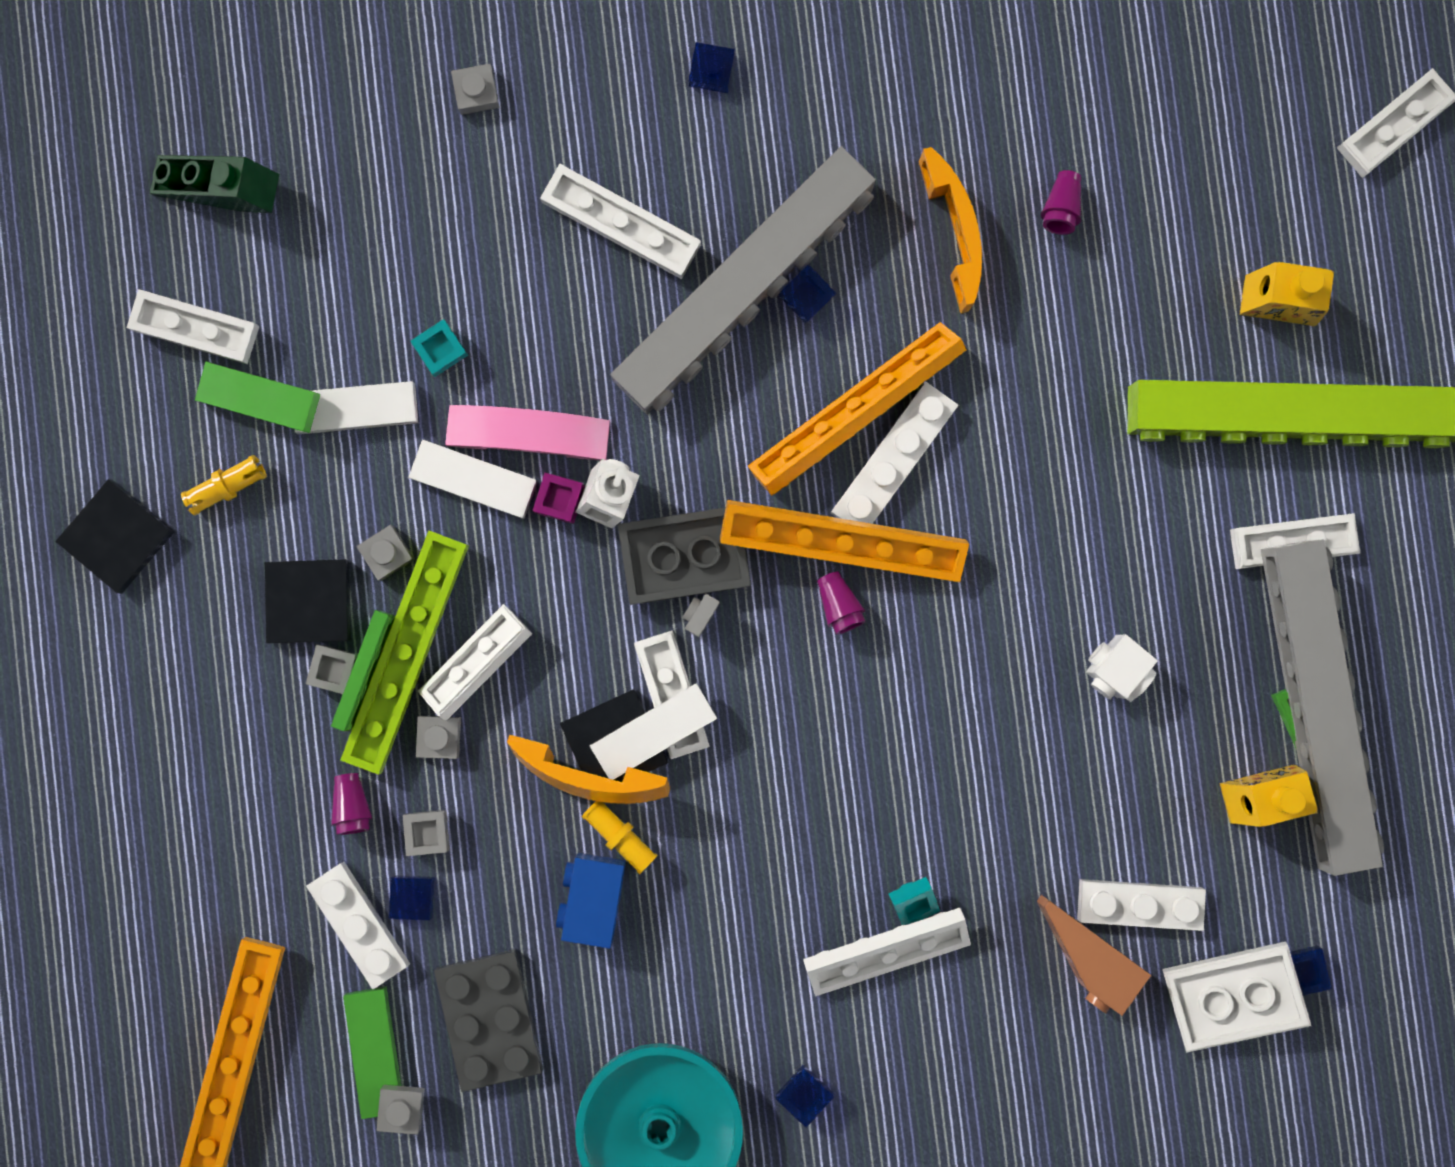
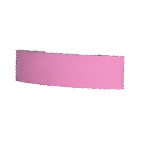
M449 405L445 445L481 450L491 448L565 455L567 458L601 461L602 459H607L610 420L531 409Z

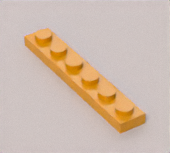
M939 322L749 464L748 468L768 493L773 496L964 353L966 347L962 339Z
M727 500L720 534L721 544L960 582L969 548V543L966 539Z
M250 937L241 939L180 1167H227L284 955V946Z

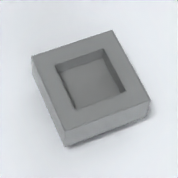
M491 64L451 71L457 106L461 115L500 108Z
M391 524L356 546L378 581L386 579L415 560L396 528Z
M705 594L702 600L694 597L682 617L688 621L685 629L700 637L720 602L708 594Z
M316 645L306 685L343 694L357 654L323 645Z
M418 716L416 757L459 758L461 717H450L445 721L439 716Z
M446 810L406 813L403 815L406 856L446 853L450 851Z
M383 1085L380 1089L376 1131L418 1135L421 1130L425 1088Z

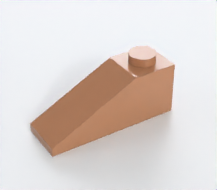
M1041 895L1037 903L1078 982L1089 991L1085 999L1105 1014L1112 1008L1123 1016L1151 975Z

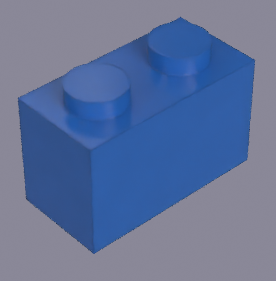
M578 853L574 863L567 862L563 887L570 888L567 904L560 903L556 920V928L563 929L561 941L611 948L626 860Z

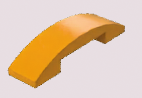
M932 147L925 148L919 159V165L928 198L933 199L945 196L963 264L955 266L950 275L959 310L962 314L969 312L975 303L980 285L982 246L979 227L971 201L958 176L943 157Z
M509 734L507 743L517 759L541 780L566 793L597 802L616 804L655 801L669 795L670 785L667 777L627 767L623 782L554 764V755L549 745Z

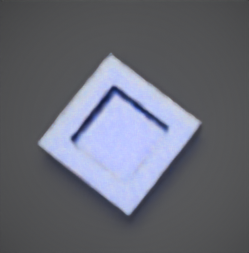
M696 42L688 80L689 87L728 93L735 49Z
M808 264L779 292L778 296L806 324L837 293Z
M392 876L390 880L389 919L431 920L433 918L435 877Z
M1312 946L1290 951L1303 996L1332 989L1322 948Z
M802 1065L775 1094V1097L782 1106L807 1128L834 1098V1094L805 1065Z

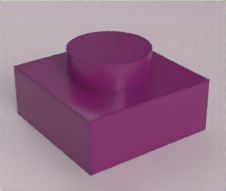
M544 472L533 512L574 524L578 514L575 512L585 485L578 481Z

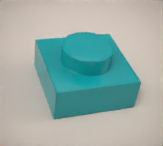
M444 319L410 341L434 377L468 356Z
M926 877L915 882H908L899 889L888 893L901 925H908L940 912L933 889Z

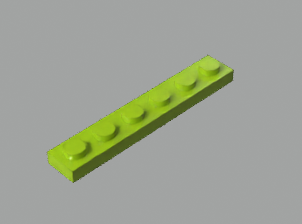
M428 530L340 761L378 775L382 774L469 545Z

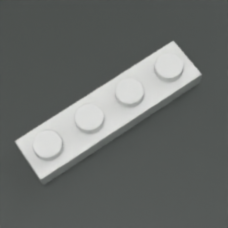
M562 164L558 165L540 197L543 204L680 279L683 278L701 246V240Z
M925 382L831 511V514L836 518L873 524L956 410L958 404Z
M960 908L948 912L937 913L932 917L908 925L898 926L893 930L869 938H861L854 943L830 951H822L815 956L803 959L816 997L970 946L971 942L963 913Z

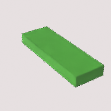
M205 362L195 400L310 433L321 394Z
M380 610L374 611L331 727L341 731L352 730L396 615Z
M387 986L348 992L343 995L361 1119L378 1117L380 1089L383 1085L402 1086Z

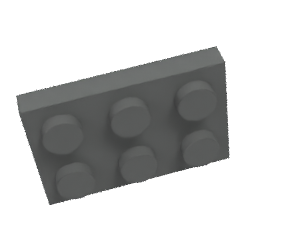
M726 507L618 524L630 605L751 587L745 547L720 543Z
M517 949L437 967L434 970L461 1092L542 1073V1060Z

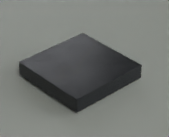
M108 479L55 542L112 590L122 594L172 536L174 531L116 482Z
M349 560L264 562L266 643L351 641Z
M635 689L560 723L581 771L608 778L590 745L645 713ZM661 751L634 767V769L650 772L667 764L668 760L664 752ZM625 773L614 780L623 782Z

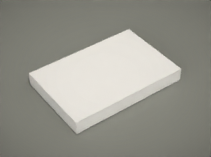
M1286 941L1163 969L1186 1053L1311 1026Z

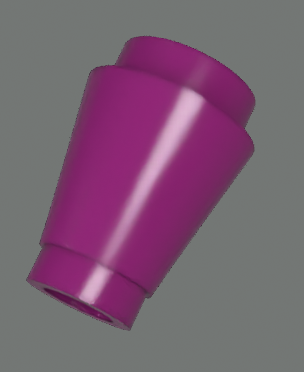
M1064 170L1058 173L1041 212V218L1044 220L1043 227L1047 231L1054 234L1067 235L1073 233L1075 227L1080 224L1082 177L1079 173L1071 170Z
M839 571L829 573L817 580L828 627H833L836 635L851 631L866 622L863 616L865 609L841 577Z
M359 773L335 776L331 826H336L337 835L369 831V821L373 818L361 781L359 780Z

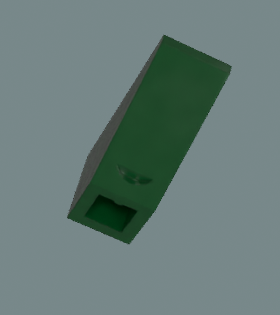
M158 155L153 170L150 194L240 212L272 213L280 174L247 157Z

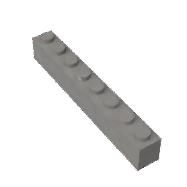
M840 146L610 374L613 382L646 415L653 408L657 412L661 411L674 397L671 391L682 380L686 384L689 383L702 370L703 366L700 362L710 352L717 355L726 347L732 339L728 334L739 323L745 327L760 312L757 305L767 295L772 299L775 298L788 284L789 281L786 277L796 267L800 271L803 270L815 258L817 252L814 249L824 239L831 242L846 226L843 220L852 211L859 214L869 205L874 198L871 192L873 191L876 179Z
M1324 539L1261 549L1285 689L1289 697L1287 700L1291 708L1295 728V745L1299 767L1308 773L1317 806V813L1308 815L1317 868L1337 876L1383 867L1381 854L1384 852V843L1381 834L1376 830L1374 820L1377 804L1367 781L1366 773L1369 772L1370 766L1368 756L1361 747L1359 733L1362 731V720L1359 712L1354 708L1352 692L1355 689V680L1346 663L1345 651L1348 647V641L1344 630L1340 628L1337 611L1340 609V597L1332 585L1330 571L1333 568V557L1331 551L1326 547Z

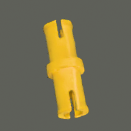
M251 455L248 459L225 471L218 469L211 474V478L188 491L182 492V501L186 507L192 504L193 507L189 508L188 511L193 515L199 514L204 509L223 499L230 501L237 497L238 491L267 477L264 466L262 464L257 466L256 463L259 462V459L255 455Z
M595 801L581 816L607 841L605 846L610 851L615 849L637 870L639 875L658 856L632 831L634 827L629 822L624 824L603 802Z

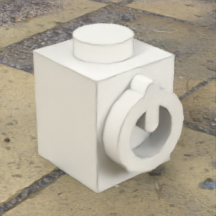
M602 459L592 468L575 513L607 527H615L625 517L640 475L629 471L630 468L623 462L613 459Z
M1126 634L1115 635L1108 645L1103 642L1094 650L1088 659L1092 665L1086 673L1094 679L1091 686L1104 697L1111 700L1115 696L1116 698L1127 699L1129 702H1132L1147 689L1155 678L1156 672L1152 668L1158 660Z

